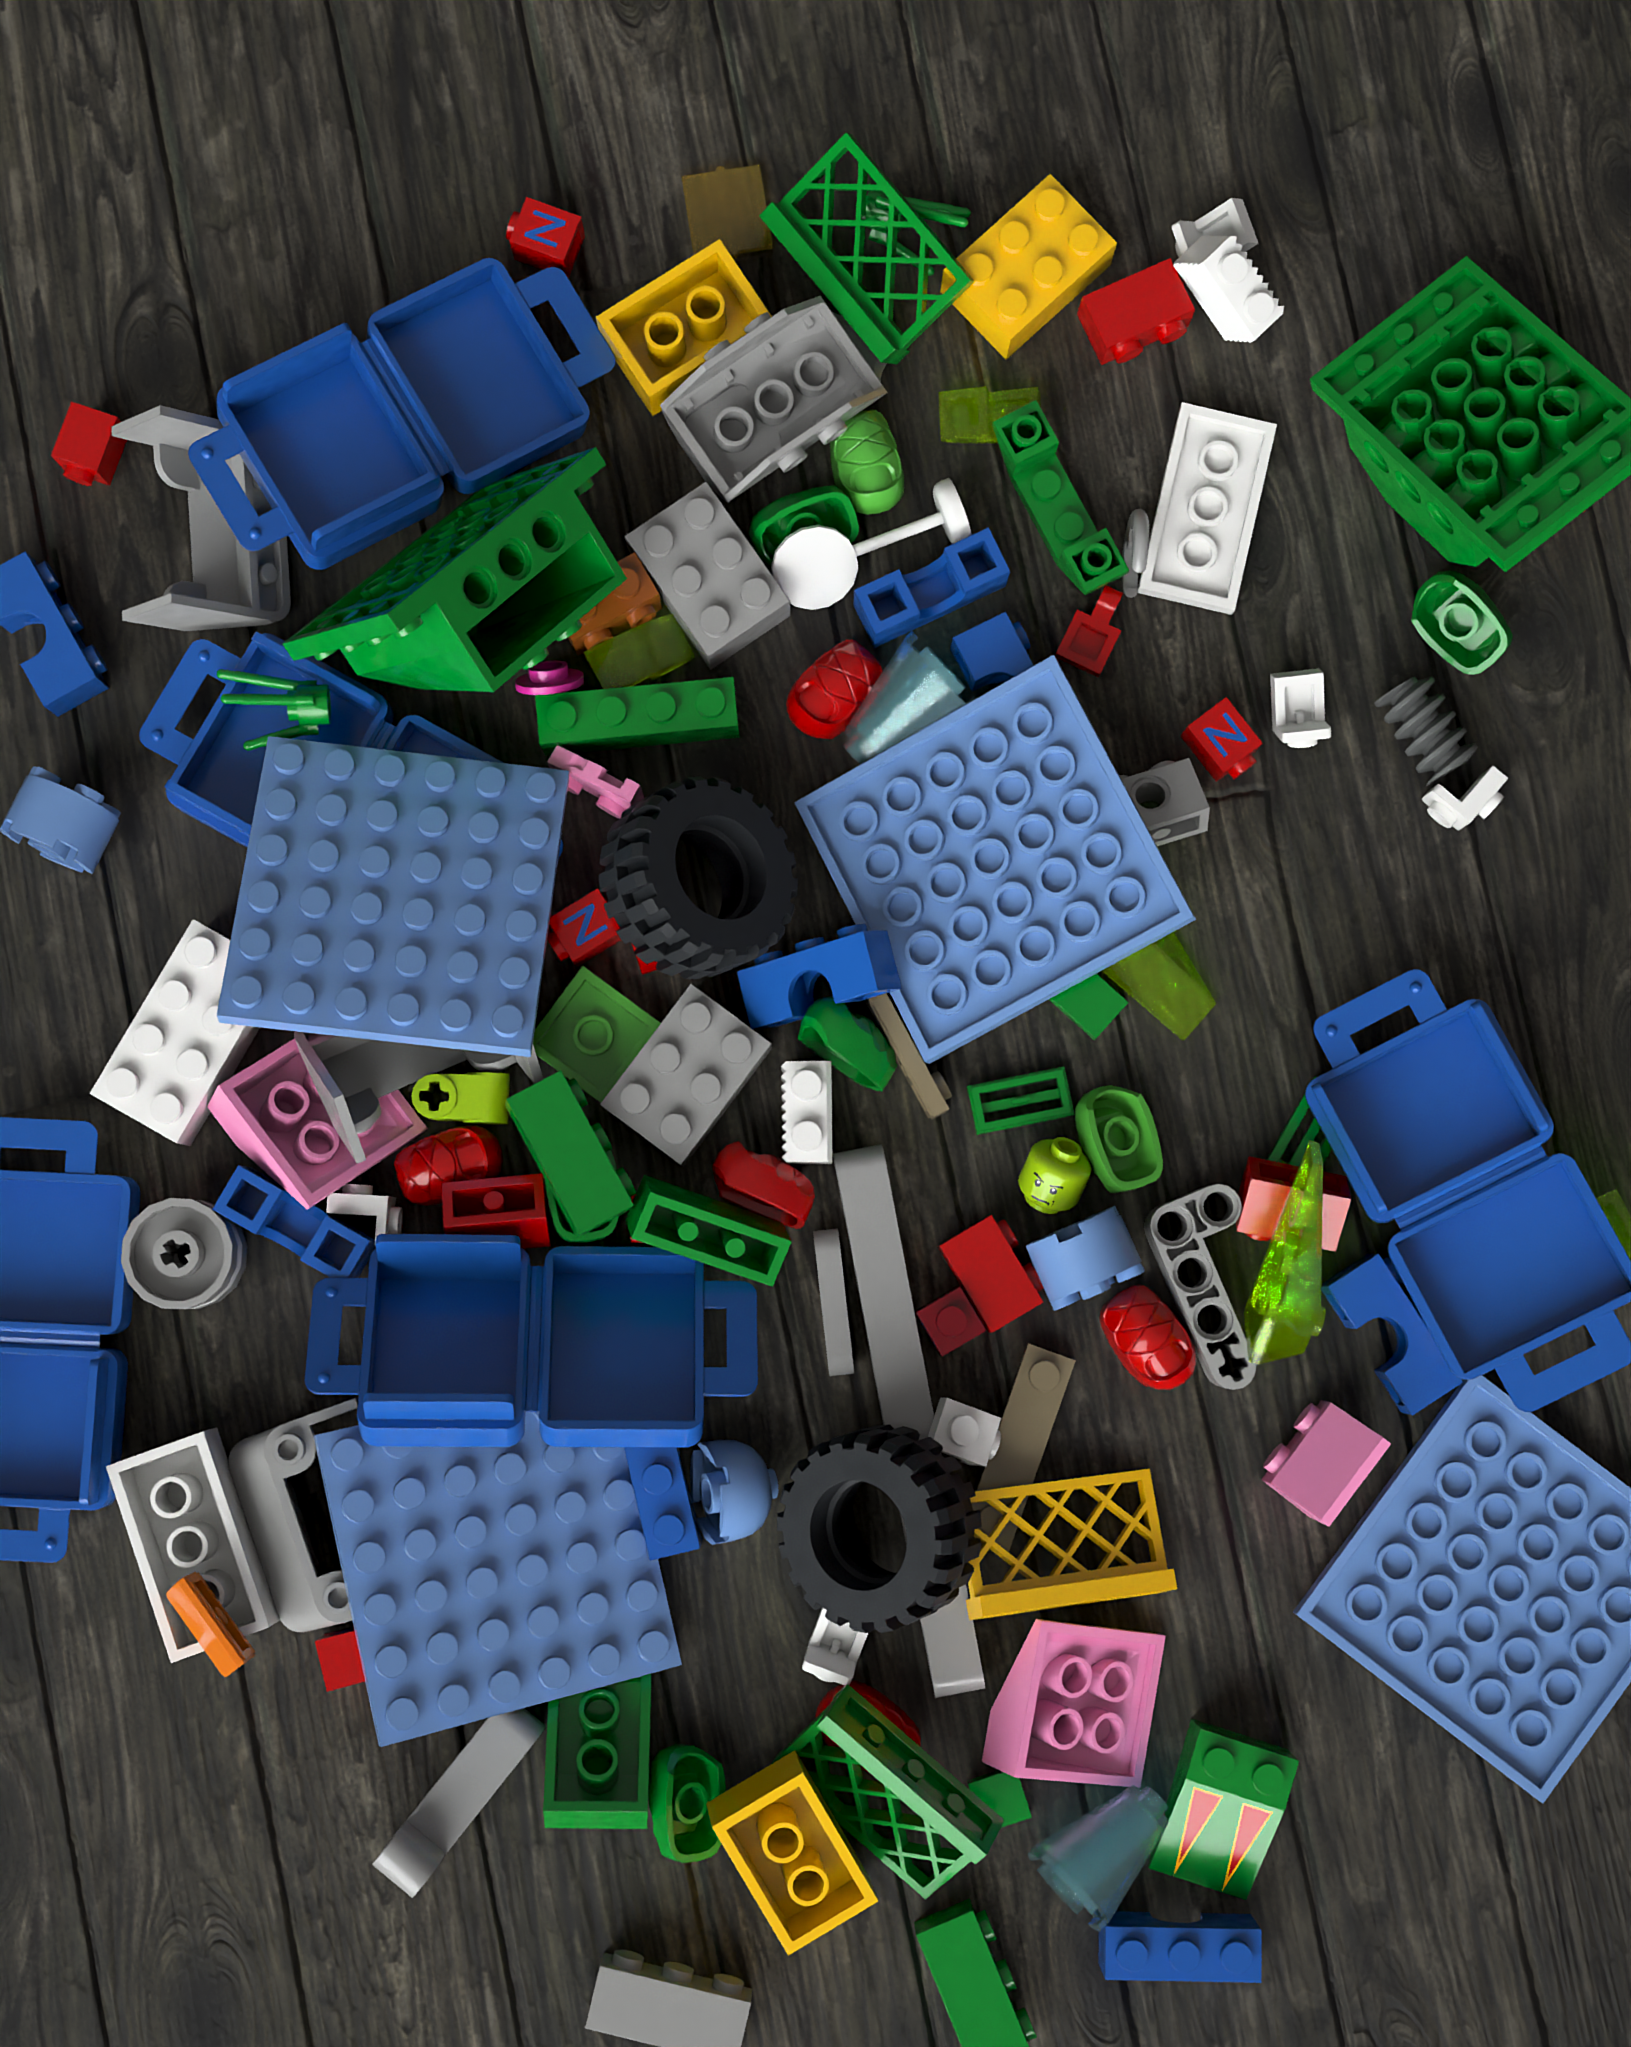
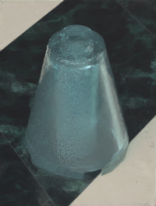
M911 631L904 638L843 731L849 738L843 746L860 765L977 699L973 695L966 702L960 695L966 686L929 646L920 652L913 645L920 638L914 631Z
M1132 1785L1036 1844L1028 1852V1857L1030 1861L1040 1859L1043 1861V1864L1037 1869L1041 1877L1076 1915L1083 1908L1093 1915L1094 1918L1088 1925L1094 1930L1101 1932L1111 1921L1167 1828L1169 1821L1164 1813L1169 1808L1165 1801L1149 1786L1141 1790Z

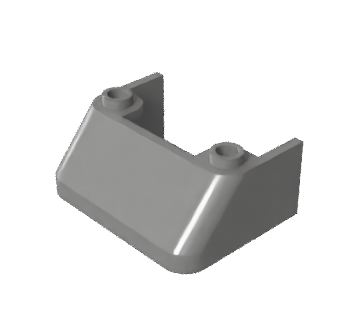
M159 405L112 426L113 437L152 445L154 464L160 478L173 488L188 491L193 582L179 581L170 585L165 590L163 596L123 610L122 621L181 631L261 626L284 619L289 613L291 606L287 536L258 551H249L243 548L188 456L191 444L223 428L221 422L218 419ZM240 454L226 460L258 516L272 510Z
M294 1032V1038L301 1057L332 1125L357 1164L366 1160L357 1134L370 1129L381 1115V1107L377 1098L417 1082L425 1075L435 1074L465 1060H468L471 1066L478 1071L492 1073L502 1072L517 1062L534 1084L543 1080L534 1046H532L531 1057Z
M358 1397L239 1441L229 1455V1471L278 1616L288 1629L295 1632H309L352 1620L342 1569L322 1574L290 1476L308 1469L316 1458L317 1450L312 1425L357 1409Z

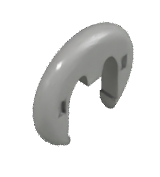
M1135 509L1131 513L1123 543L1122 557L1130 571L1121 577L1123 593L1129 598L1137 595L1138 573L1144 572L1147 566L1149 519L1143 509Z

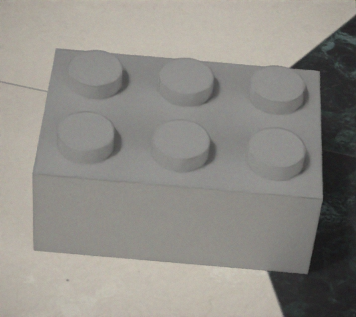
M707 482L624 536L628 553L632 554L635 552L656 587L661 600L710 670L791 616L790 600Z
M690 984L600 1105L684 1167L772 1050V1043Z

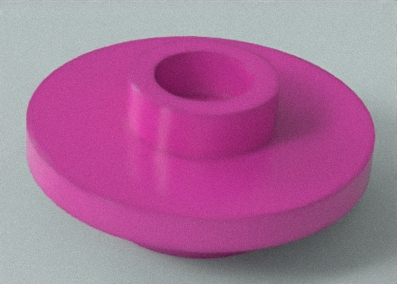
M553 660L538 663L528 669L529 673L515 680L516 691L519 693L548 695L566 693V691L580 687L584 684V674L580 670L569 669L567 662Z

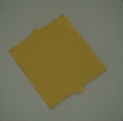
M760 165L725 170L723 166H718L714 172L681 176L693 255L719 239L733 259H736L740 253L772 249L770 229L759 217L766 209Z

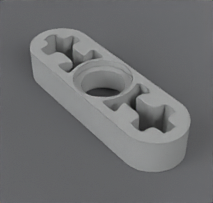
M838 1228L813 1231L829 1376L854 1374Z

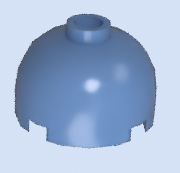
M736 1440L700 1442L697 1444L700 1450H694L691 1456L690 1484L693 1503L701 1500L706 1517L697 1518L703 1536L710 1544L715 1545L733 1542L753 1534L763 1526L771 1510L772 1499H776L778 1496V1480L775 1471L772 1468L767 1469L761 1455L752 1447Z

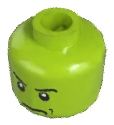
M1065 1137L1044 1139L1031 1147L1020 1172L1018 1183L1025 1200L1030 1206L1043 1213L1054 1214L1059 1211L1070 1210L1076 1206L1090 1178L1092 1167L1088 1158L1082 1152L1081 1147L1075 1141Z

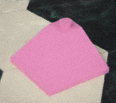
M295 1038L218 1085L207 1106L235 1145L307 1210L428 1129L399 1090L377 1098L381 1107V1115L370 1129L357 1134L366 1157L365 1161L357 1164L332 1125L301 1057Z
M1036 1619L990 1710L982 1762L1015 1778L1140 1788L1166 1635Z

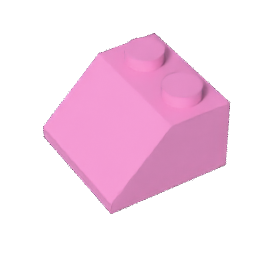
M1321 1400L1317 1406L1313 1403L1309 1404L1294 1423V1428L1298 1432L1288 1445L1285 1446L1281 1443L1271 1452L1263 1465L1268 1471L1261 1480L1307 1516L1330 1526L1391 1443L1333 1403Z

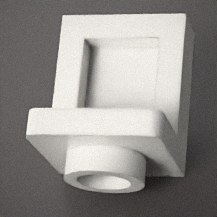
M1231 198L1195 222L1180 220L1172 225L1178 257L1202 235L1237 236L1236 244H1242L1241 251L1243 252L1259 244L1243 199Z
M1317 668L1270 674L1272 731L1283 743H1287L1288 746L1294 748L1311 747L1317 744V739L1331 738V727L1325 721L1323 672Z
M1492 766L1476 779L1459 800L1443 786L1437 784L1424 795L1422 801L1429 806L1427 811L1436 822L1446 828L1453 826L1459 831L1471 823L1478 814L1485 819L1504 798L1498 790L1507 781L1508 777Z
M345 1184L342 1186V1194L332 1193L327 1196L326 1213L377 1216L375 1246L377 1235L401 1234L403 1210L402 1207H395L396 1197L372 1195L373 1186Z
M940 1398L928 1437L933 1438L943 1446L942 1453L961 1459L962 1463L970 1466L986 1467L988 1459L991 1460L995 1456L1000 1445L1001 1433L998 1431L1001 1418L949 1398Z
M822 1607L808 1643L802 1669L814 1674L823 1681L836 1682L844 1686L846 1684L850 1685L857 1660L868 1633L853 1631L849 1627V1622L839 1626L827 1620L825 1617L827 1610Z

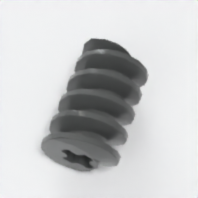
M1412 677L1374 702V705L1376 707L1392 705L1384 720L1387 724L1403 722L1394 736L1397 740L1413 737L1414 740L1408 746L1405 753L1409 757L1420 754L1424 755L1415 769L1418 773L1434 770V775L1426 784L1428 786L1467 762L1478 746L1476 743L1463 746L1458 744L1467 732L1465 726L1449 730L1448 725L1456 716V712L1450 710L1439 713L1437 708L1446 698L1443 693L1433 696L1426 694L1435 682V679L1428 677L1417 680L1416 677Z

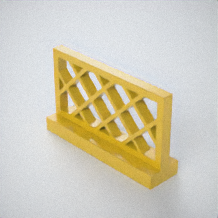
M1150 1469L975 1491L976 1496L970 1498L971 1504L987 1502L1003 1516L989 1536L978 1528L974 1531V1537L981 1540L982 1546L979 1557L968 1561L974 1567V1572L968 1582L970 1599L966 1600L969 1621L1158 1594L1177 1589L1174 1568H1167ZM1137 1482L1141 1504L1131 1516L1110 1499L1121 1484ZM1110 1485L1104 1494L1095 1488ZM1082 1489L1098 1501V1504L1085 1523L1063 1507L1073 1490ZM1062 1492L1057 1501L1048 1493ZM1034 1495L1051 1508L1037 1530L1015 1513L1026 1496ZM1014 1498L1009 1507L999 1501ZM1104 1508L1126 1523V1526L1113 1545L1091 1529ZM1057 1514L1079 1530L1065 1552L1043 1535ZM1142 1516L1144 1518L1145 1526H1143L1139 1522ZM1009 1520L1031 1537L1017 1559L995 1542ZM1133 1530L1148 1541L1151 1562L1136 1564L1119 1551ZM1085 1536L1107 1552L1096 1570L1088 1571L1072 1558ZM1037 1543L1059 1559L1049 1576L1039 1577L1023 1564ZM990 1549L1011 1567L1000 1583L983 1585L979 1563ZM1113 1559H1116L1123 1565L1108 1568ZM1066 1565L1075 1571V1573L1060 1575ZM1017 1572L1027 1578L1025 1580L1012 1581Z

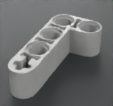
M1215 1184L1199 1188L1155 1207L1145 1218L1144 1230L1185 1329L1193 1342L1205 1375L1216 1386L1236 1390L1244 1388L1252 1381L1255 1376L1256 1363L1203 1238L1236 1223L1241 1214L1242 1204L1239 1195L1234 1189L1228 1185ZM1211 1193L1222 1196L1227 1205L1225 1216L1218 1222L1208 1218L1204 1212V1201ZM1166 1212L1175 1214L1182 1226L1181 1233L1173 1241L1161 1237L1157 1228L1159 1218ZM1188 1258L1196 1261L1201 1269V1278L1193 1287L1183 1285L1178 1279L1177 1274L1181 1262ZM1212 1305L1220 1312L1221 1323L1216 1331L1206 1334L1199 1327L1197 1318L1202 1308ZM1229 1336L1231 1337V1342L1221 1344L1228 1357L1238 1358L1240 1361V1365L1234 1368L1235 1377L1232 1378L1230 1375L1219 1373V1367L1225 1364V1359L1220 1348L1212 1347L1208 1350L1207 1343L1220 1342Z
M525 1708L487 1718L388 1842L372 1865L413 1898L441 1863L446 1853L547 1726Z

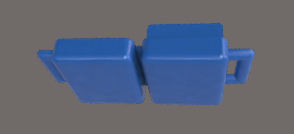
M485 258L374 312L368 321L366 340L362 343L352 334L349 325L343 323L226 380L222 384L216 399L217 416L223 428L193 442L189 447L188 456L243 548L249 551H258L289 536L305 564L310 568L323 570L435 513L441 506L444 494V483L441 476L446 475L453 488L458 492L471 494L579 439L585 432L590 411L578 388L609 373L615 365V356L568 277L561 269L548 267L514 284L500 261L493 258ZM546 301H549L580 353L563 363L530 310ZM238 454L242 457L272 507V510L260 516L256 513L226 463V460Z
M258 632L254 633L251 638L252 641L242 658L235 656L208 640L200 639L194 641L187 649L139 732L140 741L145 747L178 765L170 780L168 779L164 786L170 803L187 815L248 848L266 746L247 751L244 749L243 744L248 740L299 725V721H289L287 705L223 703L221 701L223 694H287L289 690L220 679L216 675L219 669L298 681L317 680V685L328 684L331 698V724L319 725V735H304L292 739L504 763L417 715L404 717L395 727L392 725L394 718L393 709L381 694L322 661H317L313 656L293 661L282 644L285 642L284 640L269 633L260 634ZM207 674L226 685L195 738L192 739L175 730ZM562 840L560 842L559 857L563 851Z
M1414 969L1320 1016L1314 1024V1035L1333 1069L1309 1082L1305 1090L1307 1104L1367 1216L1377 1223H1388L1394 1219L1397 1222L1401 1231L1393 1235L1389 1241V1257L1450 1371L1458 1378L1471 1380L1495 1369L1513 1404L1521 1411L1533 1412L1631 1363V1342L1613 1310L1631 1302V1260L1576 1161L1569 1155L1561 1153L1548 1157L1542 1148V1145L1553 1134V1120L1489 1005L1479 999H1469L1447 1010L1429 976L1421 970ZM1409 1005L1420 1025L1360 1055L1350 1035ZM1582 1325L1586 1326L1596 1344L1595 1346L1536 1375L1533 1374L1523 1356L1524 1354Z
M0 1117V1159L1 1147L66 1151L65 1173L0 1170V1506L39 1508L38 1531L0 1529V1560L54 1563L61 1560L65 1556L68 1547L70 1510L94 1511L107 1507L116 1500L106 1466L121 1461L128 1361L126 1356L118 1349L100 1348V1335L120 1333L131 1322L134 1289L127 1281L121 1264L123 1238L132 1220L139 1215L140 1188L135 1180L126 1176L95 1174L98 1132L94 1125L86 1121Z
M379 1234L376 1236V1249L370 1256L368 1278H324L317 1282L313 1288L305 1385L310 1392L318 1395H358L357 1419L360 1435L367 1444L372 1446L510 1447L517 1444L524 1436L526 1412L539 1411L541 1438L545 1443L553 1447H691L697 1444L703 1435L704 1396L745 1397L752 1394L757 1388V1292L754 1286L746 1281H704V1263L658 1247L559 1246L548 1252L544 1266H531L529 1255L521 1248V1239L516 1235ZM343 1307H366L361 1365H338ZM704 1309H726L727 1367H704Z

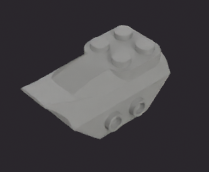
M821 296L784 308L772 317L766 312L752 320L744 328L746 335L733 344H730L728 340H724L711 348L703 357L706 362L660 404L664 417L680 446L707 484L726 502L731 501L780 467L783 473L797 466L807 457L805 449L818 440H821L823 445L835 440L847 430L848 427L845 424L847 420L888 393L881 384L882 372L887 363L879 361L843 316L832 312Z

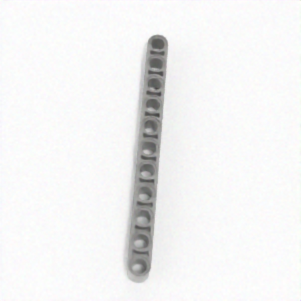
M880 1144L833 1153L883 1425L890 1424L894 1429L902 1426L915 1429L919 1432V1440L928 1437L934 1419V1412L883 1147ZM901 1515V1521H902V1526H903V1531H904V1537H905V1542H906V1547H907L906 1527H905L904 1520H903L902 1515ZM967 1585L959 1587V1595L951 1603L939 1608L937 1612L920 1619L935 1698L986 1688L973 1620L969 1621L966 1600L969 1599Z

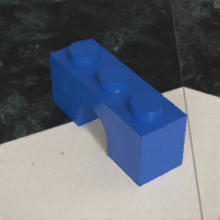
M988 527L945 547L943 554L938 559L917 571L902 575L898 569L855 589L853 606L873 647L876 648L1006 587L1010 570Z
M25 551L0 565V625L11 634L31 624H43L45 626L46 641L42 650L20 665L43 706L59 717L109 689L101 674L107 671L108 668L95 646L91 644L86 647L78 632L84 629V625L75 609L69 602L62 605L54 591L60 588L61 584L52 568L46 561L39 564Z
M1006 612L952 639L950 650L972 692L987 684H1003L1034 666L1026 652L1030 648V642L1025 630L1018 621L1012 624Z
M865 923L848 926L837 930L838 939L827 943H825L824 937L805 940L795 944L796 953L783 956L782 951L765 953L754 959L755 966L737 971L751 1029L774 1028L802 1020L810 1005L814 1003L813 988L821 974L828 980L831 986L835 1004L860 1002L902 989L888 931H868Z
M237 1166L212 1209L250 1232L267 1237L300 1256L302 1262L330 1278H359L372 1252L376 1248L375 1238L335 1215L326 1213V1210L316 1204L307 1210L276 1181L251 1167Z
M1367 1254L1319 1285V1288L1345 1328L1357 1329L1378 1317L1386 1320L1393 1327L1397 1337L1396 1350L1393 1356L1386 1363L1376 1368L1374 1372L1400 1412L1414 1415L1463 1383V1381L1450 1371L1413 1301L1410 1302L1400 1287L1403 1281L1389 1257L1382 1259L1379 1254Z
M624 1447L650 1561L700 1549L702 1538L692 1495L689 1493L679 1447Z
M1099 1911L1098 1964L1105 1980L1261 1983L1262 1929L1251 1914L1200 1913V1921L1176 1923L1155 1919L1151 1916L1150 1912Z

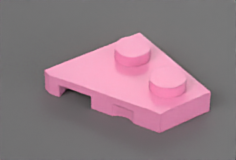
M558 745L547 761L550 769L569 771L568 791L579 795L580 791L584 789L599 798L596 802L599 808L616 818L621 819L622 813L626 809L644 799L641 786L628 778L623 783L607 774L608 770Z

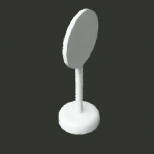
M947 478L936 483L933 489L934 502L938 513L852 545L845 535L832 527L813 525L796 530L786 536L775 550L771 564L772 576L784 591L790 603L795 607L809 610L825 608L841 600L854 585L858 572L857 556L941 524L952 544L971 536L972 533L957 490L951 479Z

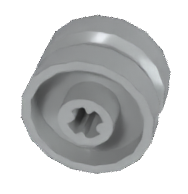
M168 1198L149 1205L132 1220L122 1241L121 1264L129 1285L143 1300L164 1309H199L220 1302L237 1287L246 1269L248 1246L241 1226L212 1210L215 1204L209 1201ZM186 1245H189L191 1253L185 1255L188 1263L184 1262L181 1257V1251Z

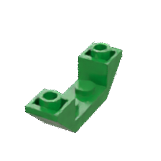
M1037 400L995 420L992 426L1010 480L1057 567L1084 595L1129 573L1130 570L1107 528L1097 531L1058 460L1056 452L1059 440Z

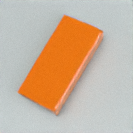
M195 1571L183 1577L166 1592L167 1599L224 1677L229 1676L256 1656L254 1654L255 1650L199 1572Z

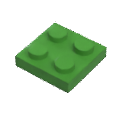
M582 966L535 1029L533 1046L536 1056L557 1071L561 1070L563 1075L569 1080L575 1078L581 1089L601 1103L661 1023Z

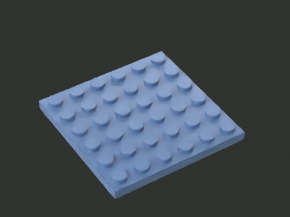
M1054 655L794 802L855 924L865 923L868 931H888L902 989L890 992L924 1062L929 1064L1196 920Z
M268 736L218 1004L217 1018L219 1023L531 1057L569 784V771Z
M1481 1375L1475 1379L1462 1380L1463 1383L1457 1387L1299 1602L1293 1613L1534 1798L1544 1803L1631 1682V1488L1534 1414L1519 1410L1513 1404L1509 1395Z
M539 1411L526 1412L524 1436L517 1444L510 1447L372 1446L362 1439L359 1425L314 1435L375 1731L380 1747L682 1665L658 1559L651 1561L649 1559L624 1447L550 1446L543 1441L540 1435Z

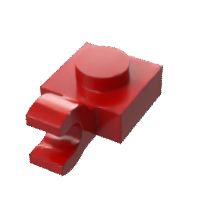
M1105 585L1091 616L1077 609L1055 657L1099 678L1121 633V630L1109 625V622L1123 593Z

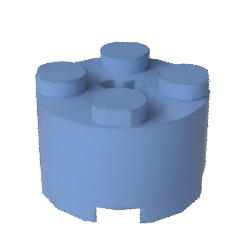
M33 766L29 775L25 777L0 826V831L18 844L23 836L29 838L27 843L41 851L40 856L81 873L86 870L93 874L119 823L118 818L121 812L104 803L105 797L97 791L82 784H76L74 790L60 785L61 779L55 774L43 768Z
M1115 1206L1086 1217L1084 1220L1061 1228L1026 1245L1030 1260L1054 1311L1080 1300L1078 1291L1082 1299L1086 1300L1110 1289V1285L1116 1282L1113 1276H1116L1118 1283L1145 1272L1127 1227Z

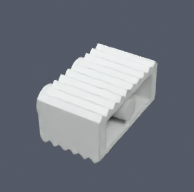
M1202 235L1174 262L1173 266L1225 341L1230 340L1231 342L1234 340L1236 342L1239 340V342L1248 341L1251 343L1283 314L1284 306H1278L1279 299L1273 298V291L1268 290V283H1262L1263 275H1257L1258 268L1252 267L1253 260L1247 259V252L1241 251L1242 244H1236L1237 236Z
M786 1061L781 1066V1071L784 1073L781 1076V1080L784 1083L781 1086L784 1092L781 1096L784 1102L781 1108L785 1113L782 1116V1121L785 1123L782 1126V1130L785 1132L782 1136V1140L785 1142L782 1146V1150L785 1152L782 1159L790 1165L832 1164L831 1061Z

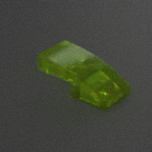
M987 386L939 392L940 435L942 442L998 443L992 423L1037 400L1041 408V393L1038 387L989 392Z
M673 614L637 626L584 652L602 689L631 687L649 677L655 680L695 658Z

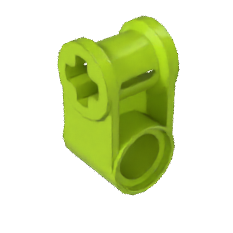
M469 1072L465 1074L425 1075L413 1087L412 1103L418 1113L435 1121H462L466 1124L489 1125L508 1124L509 1112L505 1107V1102L509 1098L510 1074ZM440 1084V1090L449 1094V1100L441 1102L439 1110L433 1111V1106L424 1101V1095L433 1093L434 1085Z

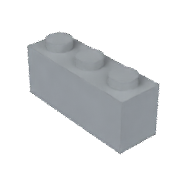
M615 1950L614 1955L603 1954L585 2029L659 2047H741L751 2006L752 1989L743 1987L744 1982L731 1975L715 1974L714 1979L694 1975V1969L682 1963L665 1962L664 1967L645 1963L644 1957L636 1952Z

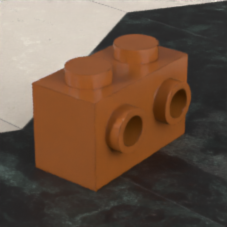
M635 552L617 561L627 580L579 619L582 627L568 637L578 656L586 651L594 652L605 647L614 639L615 635L629 627L634 629L643 626L657 615L656 612L662 610L660 595Z

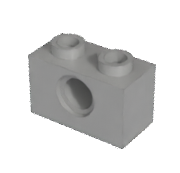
M1190 758L1178 762L1163 761L1154 765L1148 771L1129 777L1119 775L1157 846L1208 831L1210 807ZM1146 801H1153L1158 803L1160 806L1157 808L1148 809L1142 807L1139 804Z

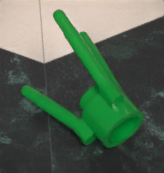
M869 191L866 199L865 220L888 221L889 198L883 191ZM904 196L923 219L959 227H966L968 225L966 218L971 214L968 208ZM899 211L898 221H905V217ZM867 227L871 229L869 240L887 247L888 228ZM897 241V255L902 258H919L918 255ZM912 264L919 269V264ZM929 265L928 275L931 276L935 270Z
M225 669L217 671L216 675L220 679L289 690L287 694L241 693L223 694L221 696V701L225 704L287 705L289 721H299V725L244 742L243 747L247 751L267 746L268 736L292 739L304 735H319V725L331 724V698L328 684L317 685V680L298 681Z

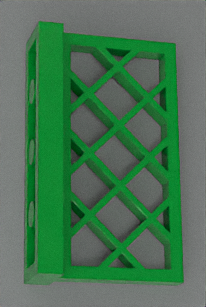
M847 132L779 203L771 202L759 215L762 221L881 363L897 365L910 352L908 347L975 282L852 134ZM849 150L858 161L857 184H835L836 163ZM868 174L876 184H867ZM825 175V183H817ZM810 190H825L823 219H807L796 206ZM834 190L857 191L856 220H833ZM867 191H883L889 198L888 221L865 220ZM899 211L907 221H898ZM814 226H823V234L821 235ZM833 226L855 227L854 256H838L832 249ZM865 227L888 228L887 257L864 256ZM898 228H914L921 236L919 258L896 257ZM930 248L938 258H929ZM844 262H854L853 272ZM863 263H886L885 293H871L863 286ZM896 264H919L917 294L894 293ZM929 265H945L957 279L943 295L927 294ZM875 299H884V310ZM894 299L917 300L916 321L903 333L893 321ZM927 300L936 301L931 307H929L926 310Z
M848 1684L835 1695L825 1710L777 1754L771 1763L773 1764L794 1750L799 1757L813 1758L817 1772L808 1771L836 1821L925 1899L972 1861L976 1865L988 1854L1005 1821ZM822 1732L840 1747L824 1745ZM828 1761L847 1763L850 1777L830 1774ZM861 1766L879 1781L863 1779ZM834 1790L852 1792L856 1806L846 1805L835 1796ZM867 1795L886 1797L889 1811L869 1808ZM900 1800L918 1815L902 1813ZM873 1824L893 1827L895 1840L880 1836L874 1830ZM906 1829L926 1832L928 1845L908 1842ZM939 1834L957 1849L941 1847ZM911 1858L932 1861L934 1874L930 1877L926 1876L912 1863Z

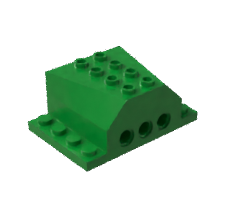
M1467 256L1310 378L1312 390L1343 419L1350 448L1385 501L1448 562L1477 567L1489 557L1504 572H1507L1631 475V398Z
M594 447L503 478L476 491L282 643L293 661L314 656L319 661L340 649L358 676L415 689L495 692L520 669H529L543 661L549 655L546 647L555 640H564L577 632L582 627L579 619L627 580L621 567L577 497L594 485L590 477L606 465L597 448Z

